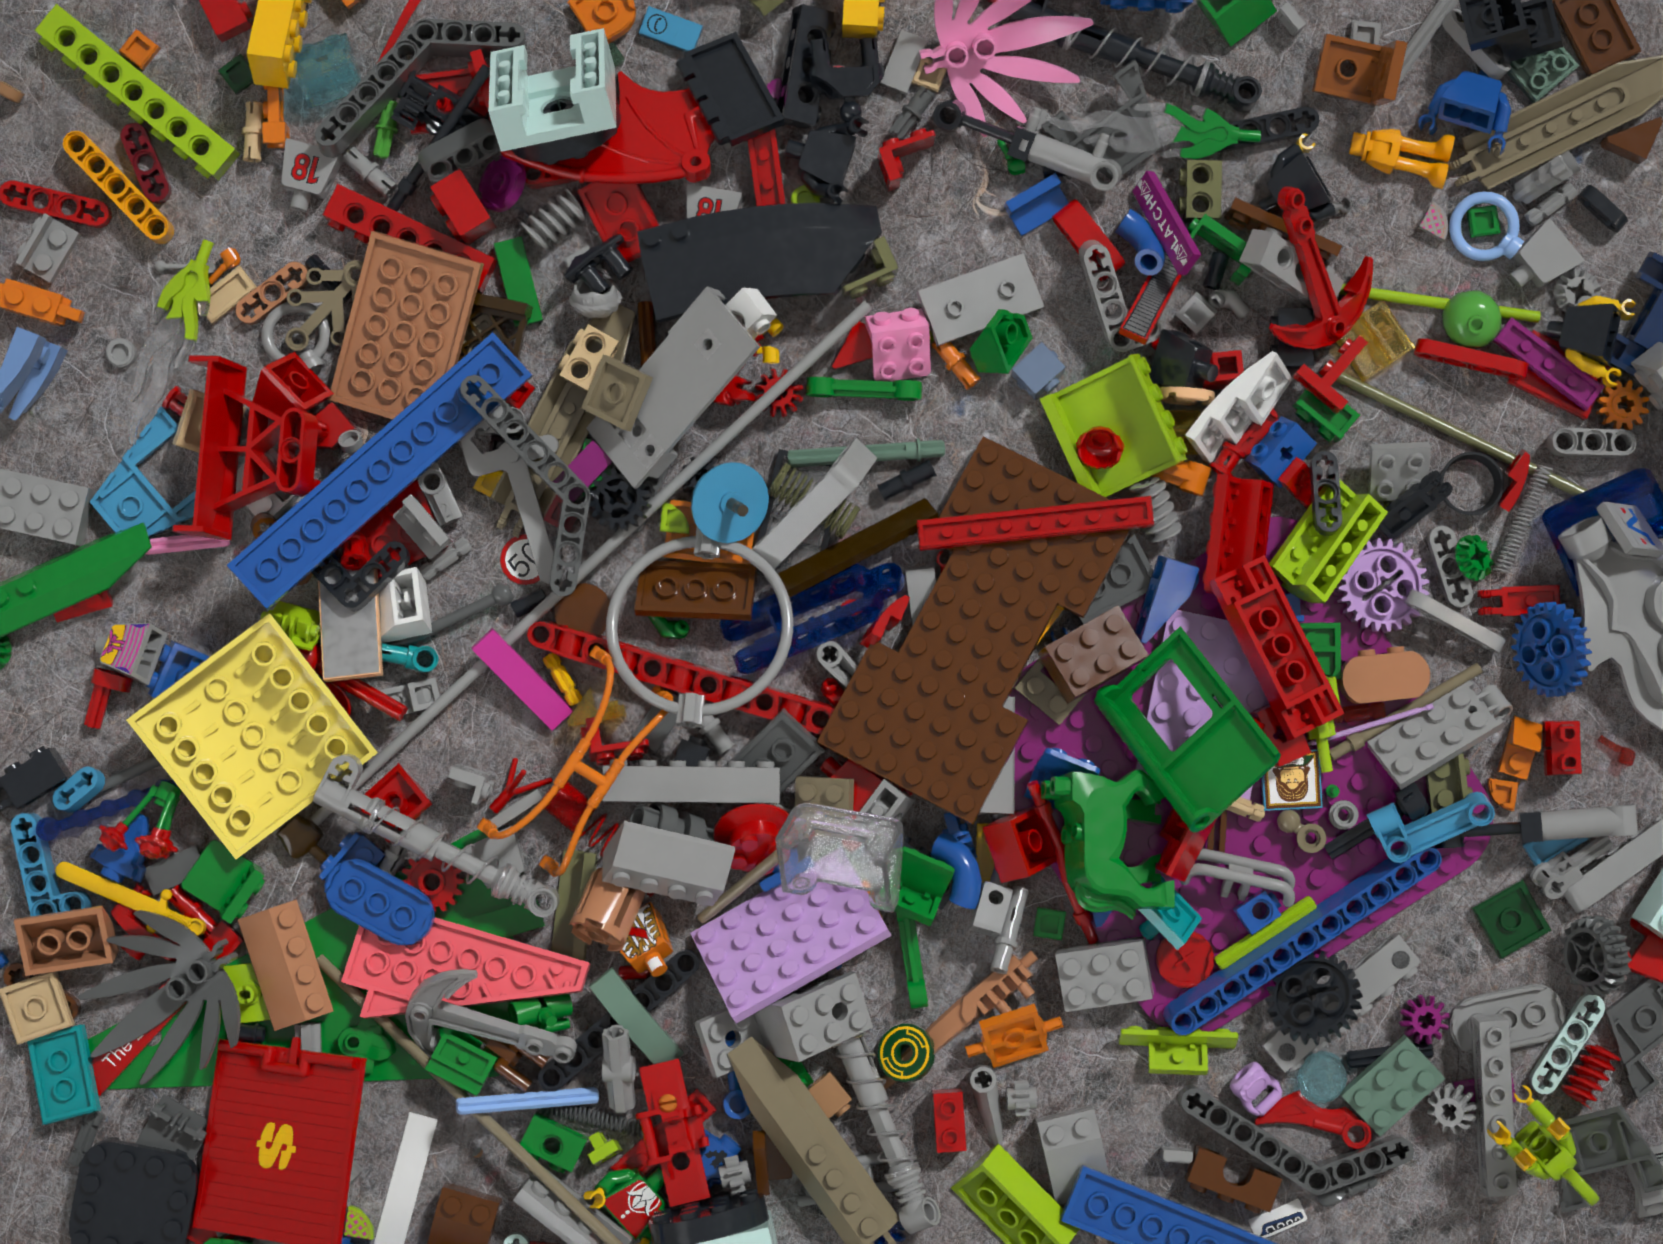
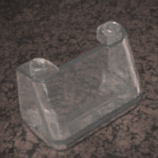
M803 803L795 806L775 838L782 892L805 895L811 892L818 882L870 891L869 903L874 909L893 913L899 901L904 844L902 822L890 817L812 803Z

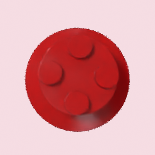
M748 803L724 814L717 821L713 836L715 842L735 846V853L731 864L732 869L750 872L775 850L782 854L783 859L785 858L786 847L794 837L795 824L790 814L779 807L769 804ZM774 867L765 875L772 873L774 871Z

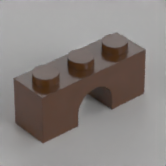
M1196 1144L1193 1152V1161L1189 1163L1184 1176L1188 1182H1191L1190 1188L1202 1193H1206L1207 1189L1218 1193L1217 1198L1232 1204L1235 1199L1246 1203L1244 1208L1261 1214L1262 1210L1271 1212L1282 1182L1280 1176L1251 1165L1247 1176L1242 1181L1237 1183L1228 1182L1223 1174L1227 1158L1223 1154Z

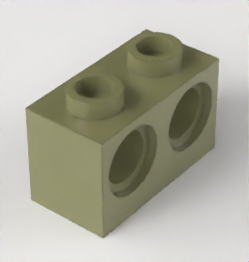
M1187 160L1184 168L1179 169V185L1184 186L1183 197H1179L1178 214H1183V222L1192 223L1195 217L1201 220L1204 214L1219 222L1221 219L1222 161ZM1193 172H1204L1207 176V182L1203 184L1195 182L1192 176ZM1196 199L1204 201L1207 207L1206 211L1201 213L1195 211L1192 207V201Z

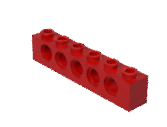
M337 184L323 213V216L329 220L328 226L342 233L345 229H348L355 233V239L367 245L371 231H376L379 224L386 222L390 224V230L386 235L399 239H404L407 235L416 236V244L429 248L439 247L443 252L483 263L484 266L477 289L482 294L497 265L495 258L340 184ZM356 210H362L364 212L363 220L359 223H352L350 221L351 214Z

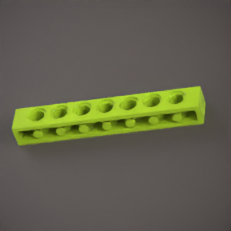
M58 4L51 9L34 30L41 36L38 42L50 52H53L55 49L64 55L61 60L74 71L77 67L82 69L86 73L83 78L96 89L99 85L104 87L108 91L105 96L118 107L122 103L131 109L127 114L140 125L145 121L153 128L150 133L162 143L166 139L173 143L175 147L172 151L185 161L189 157L197 163L195 169L205 178L209 179L212 175L219 181L240 156V153ZM68 35H75V41L71 46L66 47L63 45L64 39ZM90 53H97V60L93 64L87 65L86 57ZM113 71H119V79L116 82L109 83V74ZM135 89H142L141 97L136 101H131V92ZM157 107H164L163 116L159 119H153V110ZM186 125V133L182 137H175L174 131L176 127ZM201 143H209L208 152L204 155H197V147Z

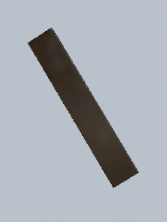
M924 498L781 571L778 575L784 583L790 598L917 533V520L939 518L938 513L929 501Z

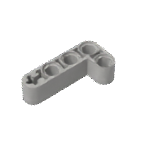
M1087 240L1079 249V258L1105 340L1113 349L1119 352L1143 346V344L1127 337L1121 342H1114L1113 337L1120 330L1128 311L1109 251L1099 241ZM1094 249L1099 252L1096 254V259L1101 267H1097L1096 263L1090 258ZM1102 276H1108V285L1105 288L1098 289L1096 286L1097 280ZM1111 303H1117L1118 308L1115 314L1111 316L1105 315L1106 307ZM1160 321L1157 322L1146 344L1154 342L1160 337L1163 329Z

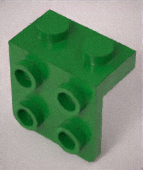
M212 839L184 877L181 884L184 890L217 909L221 918L231 924L235 917L240 919L248 907L246 902L251 894L256 895L261 890L265 882L263 879L265 875L260 866L244 856L235 859L222 842Z
M904 846L900 847L884 881L876 904L931 926L955 869L945 862L924 855L915 849Z

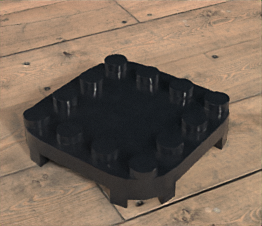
M108 1137L92 1146L84 1155L79 1168L69 1220L71 1244H188L200 1172H198L195 1163L187 1156L188 1153L179 1149L171 1151L120 1141L119 1137Z

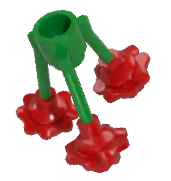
M161 781L159 787L152 785L148 794L123 822L120 821L116 827L107 828L103 825L99 826L102 832L99 841L112 852L117 851L119 848L127 850L128 846L125 843L124 834L128 831L129 824L150 800L155 797L154 804L163 808L157 826L152 829L150 835L136 837L135 842L138 843L141 855L150 859H167L171 852H178V847L173 846V842L170 840L172 832L170 826L175 809L180 801L181 789L165 781Z

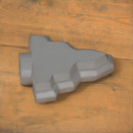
M1567 150L1515 183L1513 197L1515 201H1522L1528 204L1572 177L1581 168L1572 153Z

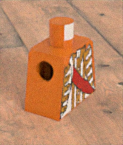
M649 902L639 909L624 947L620 952L638 973L648 969L653 977H658L667 971L668 967L663 959L672 954L673 948L660 912Z

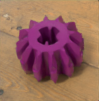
M1418 994L1416 996L1417 1004L1410 999L1406 1000L1410 1010L1400 1009V1013L1407 1016V1019L1400 1020L1399 1025L1409 1027L1403 1034L1407 1037L1414 1034L1413 1042L1417 1044L1421 1042L1422 1038L1426 1044H1431L1432 1035L1440 1040L1442 1035L1438 1031L1439 1028L1443 1030H1448L1449 1028L1447 1024L1441 1023L1442 1020L1450 1017L1449 1013H1439L1445 1004L1443 1002L1435 1004V997L1431 995L1425 1001L1423 995ZM1426 1015L1429 1017V1023L1422 1024V1022L1418 1021L1419 1016Z

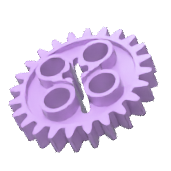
M1377 538L1373 541V546L1368 541L1341 579L1342 586L1335 588L1336 592L1343 593V597L1337 600V602H1346L1348 605L1343 610V613L1352 611L1354 614L1351 622L1353 623L1361 619L1362 629L1367 628L1371 624L1372 632L1379 631L1381 627L1383 633L1391 631V626L1397 631L1402 629V623L1404 625L1412 623L1410 616L1414 618L1420 616L1417 610L1406 605L1404 602L1411 589L1429 595L1428 591L1422 589V586L1429 583V580L1421 579V574L1427 570L1426 568H1417L1421 558L1412 560L1410 557L1413 549L1403 552L1402 542L1393 547L1392 539H1388L1382 544L1381 539ZM1381 559H1385L1389 563L1390 569L1388 573L1382 570L1380 566ZM1398 570L1402 571V575L1385 585L1383 590L1374 593L1366 601L1362 600V596L1378 587L1381 581L1389 579ZM1359 575H1362L1366 578V589L1361 588L1359 586ZM1399 582L1406 588L1405 596H1401L1397 591ZM1375 599L1382 601L1384 605L1382 613L1375 609Z

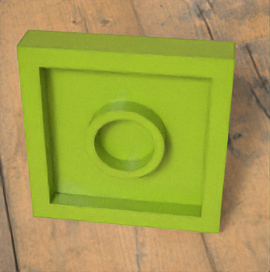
M252 963L224 966L223 969L231 979L238 996L241 1016L240 1023L270 1020Z

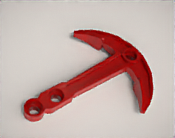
M1286 186L1280 190L1277 201L1279 207L1284 210L1282 217L1290 242L1294 245L1315 319L1304 326L1299 324L1279 326L1271 323L1269 329L1274 336L1289 346L1317 349L1332 345L1351 330L1362 315L1372 285L1373 257H1364L1354 276L1343 288L1344 292L1348 294L1338 302L1315 240L1313 220L1310 218L1307 206L1304 205L1305 196L1299 188Z

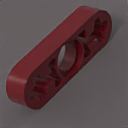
M129 123L123 127L120 137L142 191L151 202L156 204L164 203L170 198L172 188L149 133L142 125ZM133 130L138 134L142 133L138 137L139 143L143 148L148 146V149L138 150L132 140L128 141L132 137L131 132ZM143 156H151L154 160L153 167L148 171H142L138 166L139 160ZM154 176L156 182L160 186H164L160 190V196L150 193V191L154 190V186L148 177Z

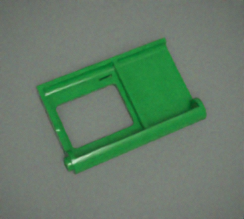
M1181 626L1146 659L1138 664L1118 685H1105L1101 687L1094 699L1096 706L1191 832H1198L1209 826L1265 775L1281 757L1278 749ZM1169 660L1174 661L1212 710V717L1175 751H1171L1132 700L1133 694Z

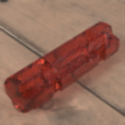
M1383 702L1371 703L1370 706L1368 704L1343 707L1345 714L1333 719L1334 724L1342 723L1344 720L1345 722L1368 720L1370 717L1373 719L1384 718L1386 716L1385 705Z

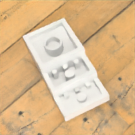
M1272 351L1247 368L1221 391L1186 433V438L1202 460L1208 463L1213 462L1222 449L1224 441H1229L1236 445L1251 422L1262 426L1293 379L1279 355Z

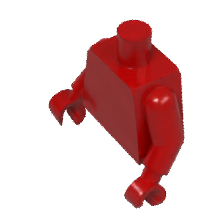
M829 757L819 768L828 778L854 779L853 820L884 780L881 776L850 760H847L841 766L833 757ZM903 789V790H904L905 792H907L910 796L912 795L911 792H909V791ZM855 837L843 838L841 840L846 849L851 852L863 845Z

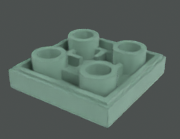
M1564 47L1512 61L1510 62L1511 69L1507 74L1529 100L1535 103L1580 65Z

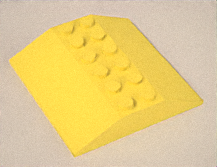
M270 613L227 643L126 720L235 859H238L312 803L314 795L334 758L343 754H353L360 759L363 765L378 753ZM347 762L340 765L339 767L343 769L342 775L335 776L332 774L330 778L337 782L343 780L346 774L352 773L349 769L350 764Z

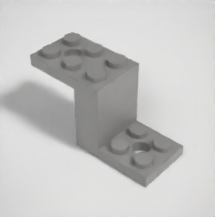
M848 972L802 994L791 992L737 1024L732 1019L727 1007L694 1022L711 1075L715 1078L734 1070L728 1053L751 1036L774 1056L801 1062L873 1028L855 972ZM840 1003L842 1014L839 1018L835 1019L832 1015V1009L835 1004ZM733 1030L736 1040L729 1047L725 1042V1037L729 1031Z

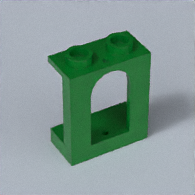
M1204 214L1201 220L1195 217L1187 228L1192 239L1197 234L1240 265L1229 279L1239 286L1251 271L1249 267L1239 261L1247 242L1207 214Z

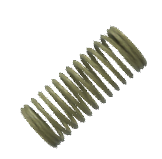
M785 463L772 483L768 495L770 497L773 496L774 499L779 496V502L785 499V505L791 502V509L807 493L813 478L810 479L797 498L808 477L807 475L804 476L791 495L802 475V471L799 472L784 494L796 472V468H794L780 488L791 467L790 464ZM847 499L843 500L833 516L834 510L818 525H822L826 520L824 529H827L831 524L829 529L831 533L837 527L835 536L840 537V539L845 536L860 511V507L856 505L844 522L853 504L850 502L838 519Z

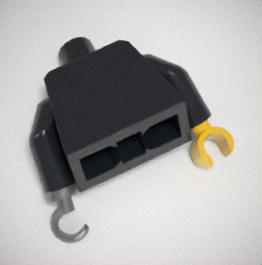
M1302 134L1295 144H1292L1277 156L1269 171L1270 180L1266 183L1272 194L1259 201L1261 209L1271 214L1281 209L1277 201L1278 194L1282 188L1289 186L1299 188L1305 196L1304 205L1307 206L1313 222L1337 215L1338 212L1348 213L1352 207L1350 199L1343 197L1347 204L1346 209L1340 203L1332 201L1334 200L1307 154L1315 146V143L1309 147L1304 146L1302 140L1308 134Z

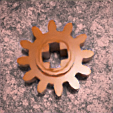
M1617 380L1614 382L1618 385L1613 387V389L1606 386L1602 390L1606 397L1603 396L1596 399L1599 404H1603V408L1597 410L1596 414L1606 415L1602 422L1603 425L1613 422V429H1620L1623 424V428L1630 431L1633 428L1632 422L1635 425L1643 423L1639 415L1649 413L1647 408L1642 407L1643 403L1649 401V397L1641 398L1639 394L1642 392L1643 387L1641 386L1633 390L1632 380L1627 381L1623 387L1622 383ZM1618 403H1627L1628 408L1619 409Z

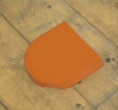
M634 0L568 1L569 7L584 31L604 28L608 44L626 34L633 26L636 18Z

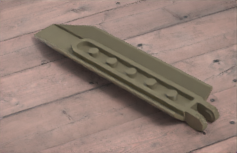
M1663 55L1618 62L1511 114L1507 133L1504 132L1503 134L1506 145L1501 155L1502 146L1498 142L1491 145L1490 153L1487 150L1488 141L1494 136V130H1492L1491 134L1476 131L1463 137L1462 142L1465 156L1449 163L1448 171H1455L1469 162L1474 172L1457 178L1454 182L1456 187H1461L1477 178L1489 190L1561 155L1567 150H1571L1643 115L1663 98Z
M619 304L617 311L613 312L610 316L592 318L588 324L619 341L621 346L614 358L624 362L636 313ZM599 339L589 341L587 350L591 353L599 352L603 346L602 341ZM573 340L569 343L563 357L566 354L571 355L576 346L573 344ZM559 363L528 426L539 437L543 435L556 437L559 442V448L555 454L568 466L580 452L584 440L589 434L586 427L596 416L581 409L587 392L560 377ZM579 364L573 369V376L576 378H583L588 373V367L584 364ZM542 458L536 459V460H533V461L537 462V461L542 460ZM528 466L544 518L556 494ZM559 466L551 467L548 471L550 481H553L563 469ZM506 471L503 472L490 497L505 505L496 525L501 530L507 525L512 510L520 513ZM521 517L513 528L512 535L519 538L524 529Z
M752 1036L730 1051L728 1057L749 1110L844 1243L874 1244L873 1241L883 1235L887 1244H897L888 1230L900 1220L899 1216L798 1075Z

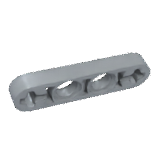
M1411 589L1404 602L1418 612L1492 652L1500 654L1506 642L1503 637L1419 591Z

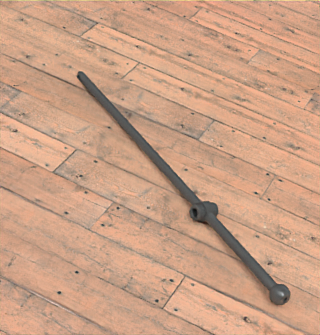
M497 584L493 588L492 594L431 622L432 633L392 641L387 644L408 647V645L427 638L495 604L500 606L510 604L514 598L508 584ZM382 661L384 670L388 667L387 662ZM152 756L106 778L105 785L100 792H106L161 764L155 756Z

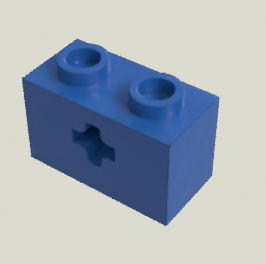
M1281 416L1271 425L1263 439L1252 448L1245 461L1265 481L1281 488L1283 485L1278 480L1279 477L1296 457L1303 461L1317 443L1296 422Z

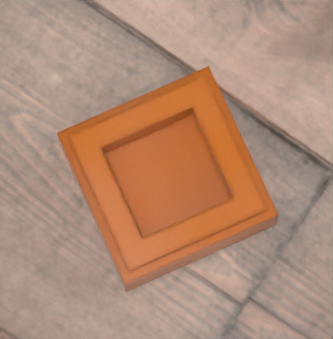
M136 29L120 48L119 52L143 71L161 48Z

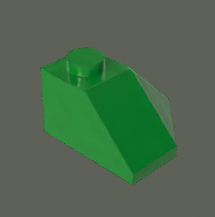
M998 309L970 348L971 357L978 372L1009 373L1033 339L1025 315Z

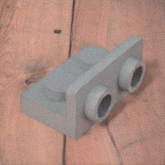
M44 213L42 218L38 217L31 228L32 235L28 242H24L19 247L16 254L18 258L16 264L53 284L81 234Z
M410 494L402 501L404 506L393 517L429 559H433L453 541L419 501Z
M460 763L451 767L448 778L455 780L454 785L469 790L476 786L471 801L472 804L478 805L491 797L495 782L490 781L491 773Z

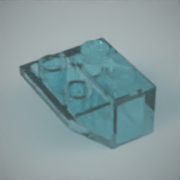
M347 33L330 35L325 40L313 44L302 45L301 52L296 53V75L309 108L347 96L362 80Z

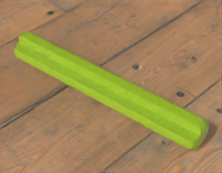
M1306 896L1283 911L1280 917L1253 935L1248 934L1216 955L1214 958L1216 964L1220 969L1227 968L1317 908L1316 903L1310 896Z

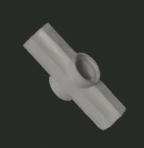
M437 461L417 479L439 526L444 527L463 518V514ZM432 475L440 477V486L436 490H429L426 486L427 479Z
M612 1025L610 1028L604 1029L602 1033L604 1050L602 1078L603 1082H607L609 1107L614 1109L616 1113H626L628 1110L634 1109L636 1103L634 1090L636 1061L635 1057L631 1056L629 1030L623 1028L622 1025Z

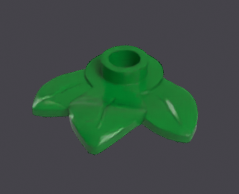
M362 1018L356 1027L344 1029L339 1034L337 1040L338 1047L343 1054L367 1058L366 1074L373 1072L374 1060L387 1059L396 1051L392 1042L381 1035L384 1029L372 1018ZM356 1037L358 1039L355 1047L348 1046L349 1038Z

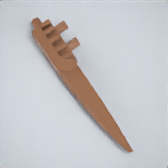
M1032 950L1021 959L1012 954L1007 974H998L992 971L925 1030L933 1039L935 1046L933 1047L934 1054L980 1017V1013L984 1016L988 1015L994 1008L1000 1014L1012 1011L1004 1000L1011 996L1016 989L1020 991L1026 1000L1035 994V991L1027 983V980L1034 976L1028 968L1038 960V957ZM911 1046L902 1054L901 1058L903 1061H908L912 1057L913 1050ZM886 1074L882 1078L886 1080L885 1090L898 1082Z

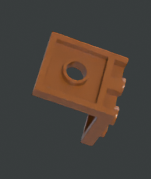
M1325 34L1312 92L1374 106H1381L1395 101L1408 42L1395 40L1380 46ZM1343 61H1349L1353 64L1354 73L1351 77H1345L1341 74L1340 65Z

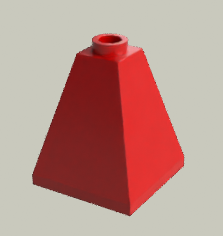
M293 352L261 369L253 401L282 416L287 409L293 407L307 412L331 398L334 393ZM268 417V426H267V428H268L272 423L275 422L274 420L270 419L269 417Z

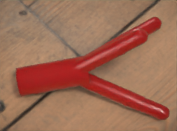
M513 758L506 787L489 808L498 814L513 796L549 784L553 781L552 778L549 777L516 788L526 775V770H521L514 779L518 759Z

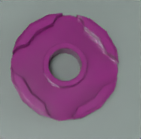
M502 155L499 156L501 158L498 161L493 160L487 165L479 182V191L482 192L481 203L487 209L499 213L509 210L517 202L523 192L526 181L524 165L507 159Z

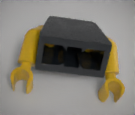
M1598 295L1578 303L1577 306L1568 307L1564 322L1549 321L1547 336L1548 338L1560 339V348L1566 354V358L1577 368L1593 377H1602V382L1605 386L1615 387L1618 384L1610 381L1609 374L1612 373L1620 377L1622 375L1621 371L1617 368L1606 370L1605 366H1610L1620 319L1628 321L1635 315L1634 313L1627 312L1624 307L1633 308L1635 302L1627 299L1621 304L1616 299Z

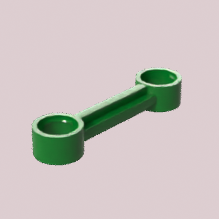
M807 377L806 396L820 398L835 396L887 398L900 401L922 400V382L912 380L870 381Z
M896 912L911 1009L928 1007L915 920Z

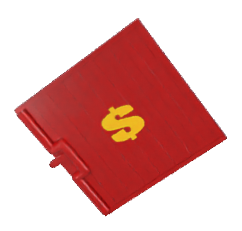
M299 1037L292 1039L291 1048L238 1041L235 1047L230 1048L228 1040L219 1039L206 1128L207 1135L204 1142L192 1227L285 1244H341L367 1058L300 1050L301 1039Z

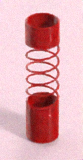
M567 781L565 786L559 789L544 810L546 809L561 825L564 824L570 832L574 833L588 805V797L581 794L577 788ZM607 813L601 815L581 833V836H583L601 820L588 842V847H592L613 830L600 851V857H603V851L619 826V823H615L591 844L605 821ZM654 893L645 894L649 895V897H652Z

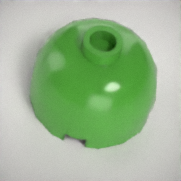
M1479 290L1457 293L1447 302L1442 314L1445 333L1455 344L1461 347L1477 349L1486 346L1496 338L1501 329L1502 316L1498 304L1490 295Z

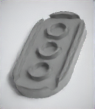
M1526 984L1473 995L1462 999L1452 1009L1448 1021L1449 1033L1458 1047L1473 1054L1471 1016L1501 1014L1509 1020L1510 1049L1542 1043L1552 1039L1558 1033L1561 1026H1563L1566 1016L1565 1006L1561 997L1556 992L1541 984Z

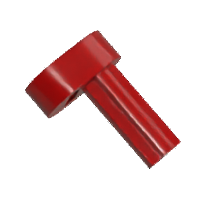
M95 667L91 678L94 688L84 725L90 728L101 729L111 689L130 693L133 679L112 670Z

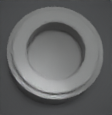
M124 338L112 340L106 348L107 360L118 368L129 367L134 363L137 356L134 344Z

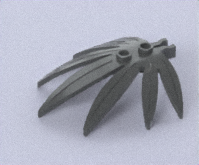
M138 910L133 913L136 917L172 941L143 935L112 936L107 938L106 941L142 953L175 958L177 962L152 965L127 972L85 991L78 996V999L86 1000L124 994L171 978L165 986L150 995L119 1022L91 1053V1057L95 1058L141 1037L164 1022L188 1001V1004L167 1032L141 1078L140 1085H143L150 1081L181 1048L192 1031L205 1000L207 1005L202 1032L200 1070L207 1067L214 1052L221 1024V1009L230 1048L235 1047L238 1043L241 1016L236 990L228 974L223 969L226 963L235 960L238 954L233 952L216 960L223 953L224 946L229 943L227 939L218 941L210 952L206 944L181 923L160 914Z

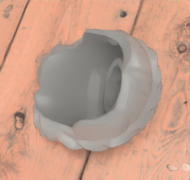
M607 279L605 281L611 288L605 294L592 292L586 283L581 281L577 286L574 285L569 302L573 309L584 317L605 318L617 311L622 299L619 292L620 289L613 280Z

